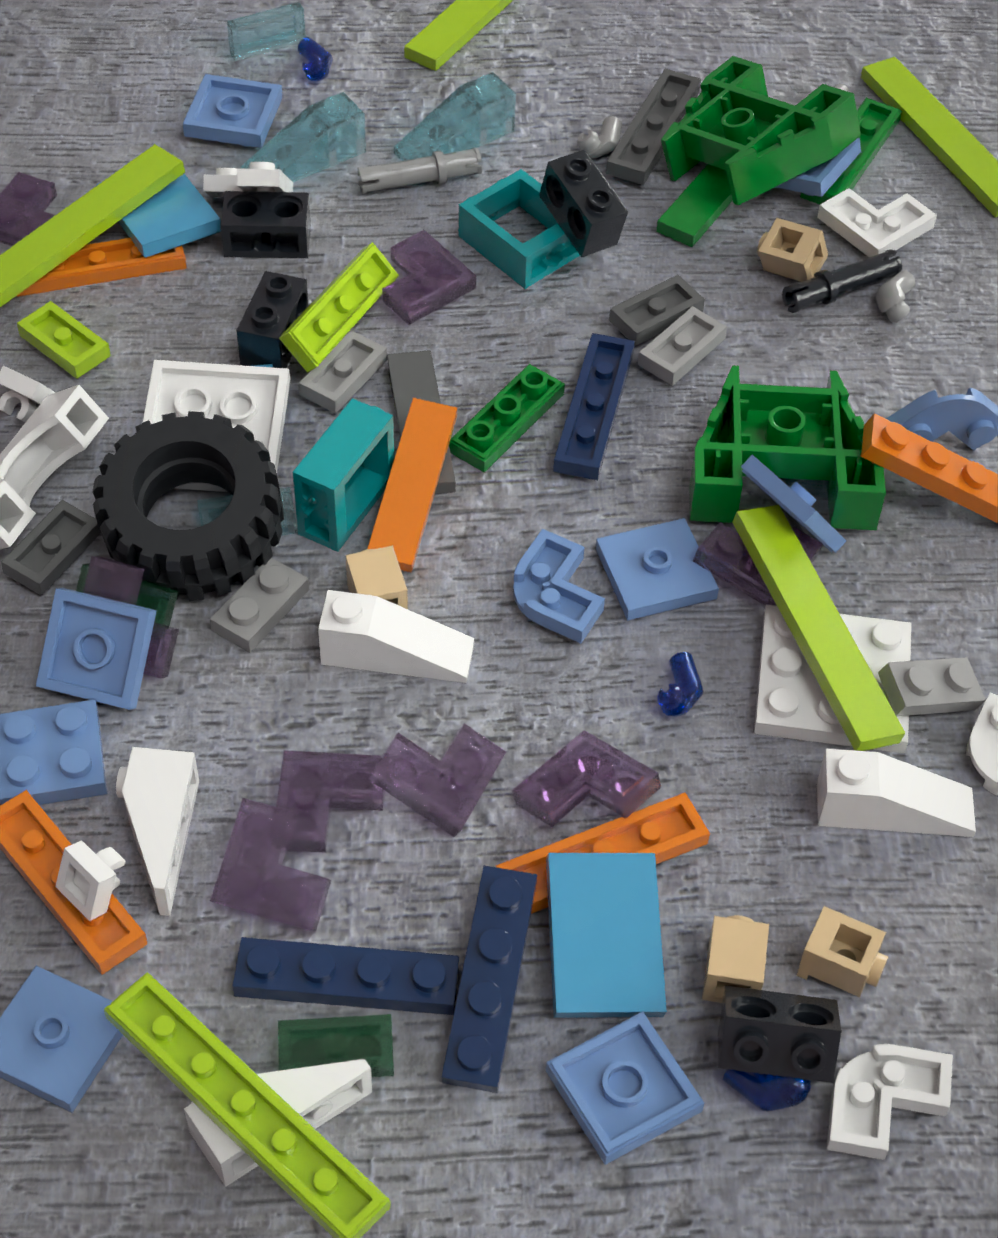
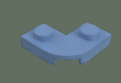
M969 388L966 395L955 394L939 398L935 389L920 396L886 418L891 422L901 424L905 429L930 441H934L950 431L973 451L998 436V406L983 393L973 388Z
M542 529L515 568L513 585L515 602L520 611L533 622L581 644L604 611L605 598L568 582L584 559L585 547Z

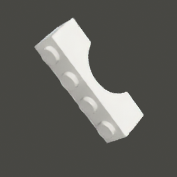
M80 385L46 396L0 454V550L11 547L36 514L30 508V503L39 487L62 464L85 450L109 419Z

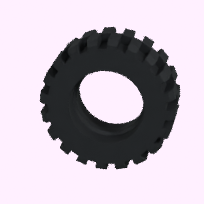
M188 411V416L176 417L174 412L161 415L162 421L153 424L147 420L135 427L137 433L129 437L125 434L114 444L116 453L105 455L99 466L102 475H98L94 480V513L110 558L114 559L117 569L126 579L134 578L136 587L147 593H153L155 588H158L161 598L178 600L179 594L188 595L189 601L204 600L205 593L216 591L219 597L232 592L231 584L239 581L243 585L250 577L255 575L254 567L256 565L260 567L262 564H267L273 556L271 546L275 547L278 545L282 535L281 522L284 520L283 503L275 465L271 462L269 451L262 442L254 440L253 432L246 427L237 424L235 428H232L231 419L214 414L213 418L209 419L205 418L204 412ZM208 483L221 487L233 495L231 502L221 515L208 524L194 529H167L147 519L154 503L167 491L180 485Z

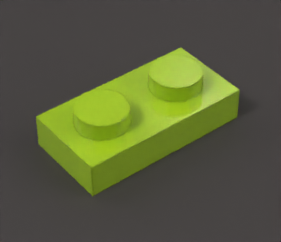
M49 301L17 322L19 336L76 379L111 356L109 343L52 301Z

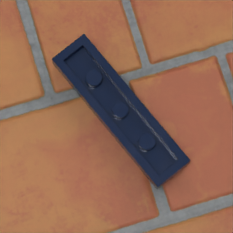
M592 333L555 454L553 472L592 480L599 479L633 358L635 341Z
M483 866L441 1076L443 1084L498 1093L536 891L537 874Z
M241 937L232 987L234 997L454 1015L459 955Z

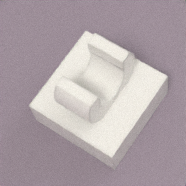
M3 366L0 371V385L10 390L1 396L0 410L11 415L14 407L21 402V409L16 418L25 423L37 409L36 404L40 405L46 396L55 393L43 384L6 366Z
M81 840L64 848L55 887L91 921L107 913L112 890L118 887L121 881L116 877L114 870L124 866L125 860L112 847L104 848L95 854Z

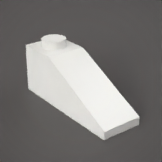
M333 590L327 591L318 627L321 665L467 683L474 648V638L378 596Z
M132 747L128 767L121 766L118 771L116 794L118 798L124 799L128 820L159 915L170 916L199 785L195 753Z
M825 749L817 779L818 826L974 837L976 829L971 787L879 752Z
M365 1059L257 1074L314 1129L372 1093L371 1067ZM193 1102L184 1108L190 1134L225 1187L259 1166Z

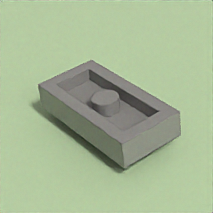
M692 306L639 352L638 365L673 386L725 340L727 326Z
M350 330L318 367L311 370L299 382V395L337 413L387 361V348Z
M271 557L267 564H262L255 572V575L250 577L210 618L211 630L251 653L309 591L308 578Z
M967 657L888 662L878 672L896 716L976 710L986 701Z

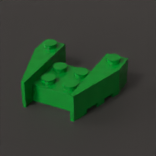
M732 56L705 77L700 84L702 92L697 98H690L685 105V116L680 122L672 123L662 137L661 143L671 181L675 182L700 161L726 170L733 203L740 205L834 158L861 136L854 93L821 84L797 105H792L768 97L761 64Z
M732 365L722 387V393L717 405L710 413L707 427L695 446L689 485L690 521L733 522L736 512L739 510L743 487L742 476H747L742 472L741 466L753 455L778 478L827 481L829 524L833 528L877 530L886 495L884 468L861 457L865 423L862 417L856 416L848 402L849 393L837 371L830 370L826 388L740 384L739 366Z

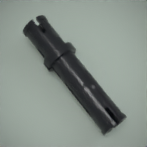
M889 249L873 257L833 271L826 269L818 271L814 274L815 277L784 287L782 291L783 303L785 306L795 303L788 307V311L791 313L799 312L818 303L824 305L833 303L842 294L883 279L894 277L902 271L901 258L897 256L889 260L890 257L895 256L897 253L895 250Z

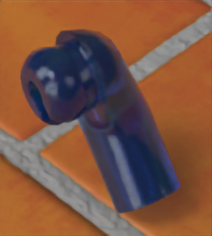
M311 37L303 38L298 45V52L309 62L307 64L303 61L302 69L309 80L313 82L324 80L329 74L333 57L331 53Z
M680 652L670 658L669 665L675 683L669 684V689L666 692L661 688L657 695V702L661 710L668 716L678 717L685 715L704 692L693 656L689 652Z
M730 1069L726 1070L722 1078L724 1082L753 1105L766 1112L801 1104L811 1089V1080L768 1074L761 1075L760 1073Z

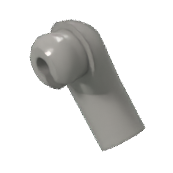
M615 116L606 117L603 120L601 134L598 136L595 131L588 130V136L586 137L584 133H581L577 139L578 147L581 150L584 149L591 159H596L613 152L619 143L622 129L621 120Z
M906 270L899 272L883 284L876 293L875 298L882 313L885 312L891 322L901 320L910 312V307L904 302L905 294L912 290L916 283L914 276Z

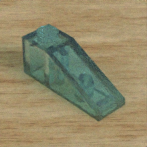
M494 72L459 86L394 146V154L401 161L432 156V152L441 150L443 154L469 150L514 132L516 92Z
M344 92L309 105L241 166V169H249L250 162H270L275 164V169L282 170L292 182H296L366 152L365 113Z

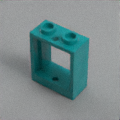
M520 169L459 204L458 236L526 289L580 255L540 198L539 193L542 184ZM519 206L548 228L523 244L494 222Z
M352 398L293 471L298 535L339 552L385 492L394 462V425L392 414L384 412L379 407L370 406Z

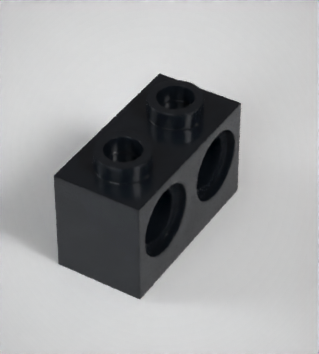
M583 149L549 161L539 196L579 255L585 257L617 245L628 211L587 152Z
M225 191L221 217L224 257L308 259L311 230L309 193Z
M269 271L264 272L236 330L241 366L272 364L273 368H287L292 353L279 337L309 306L307 279Z
M725 986L718 1031V1067L833 1083L842 1032L837 1000Z

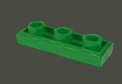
M528 364L450 439V453L485 473L564 395L565 383Z

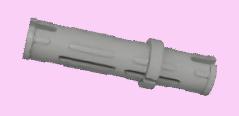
M478 147L446 154L438 150L433 151L432 156L369 167H358L357 173L361 177V179H358L361 192L365 194L371 191L437 180L438 184L447 183V178L476 173L482 174V165L478 164L482 160Z

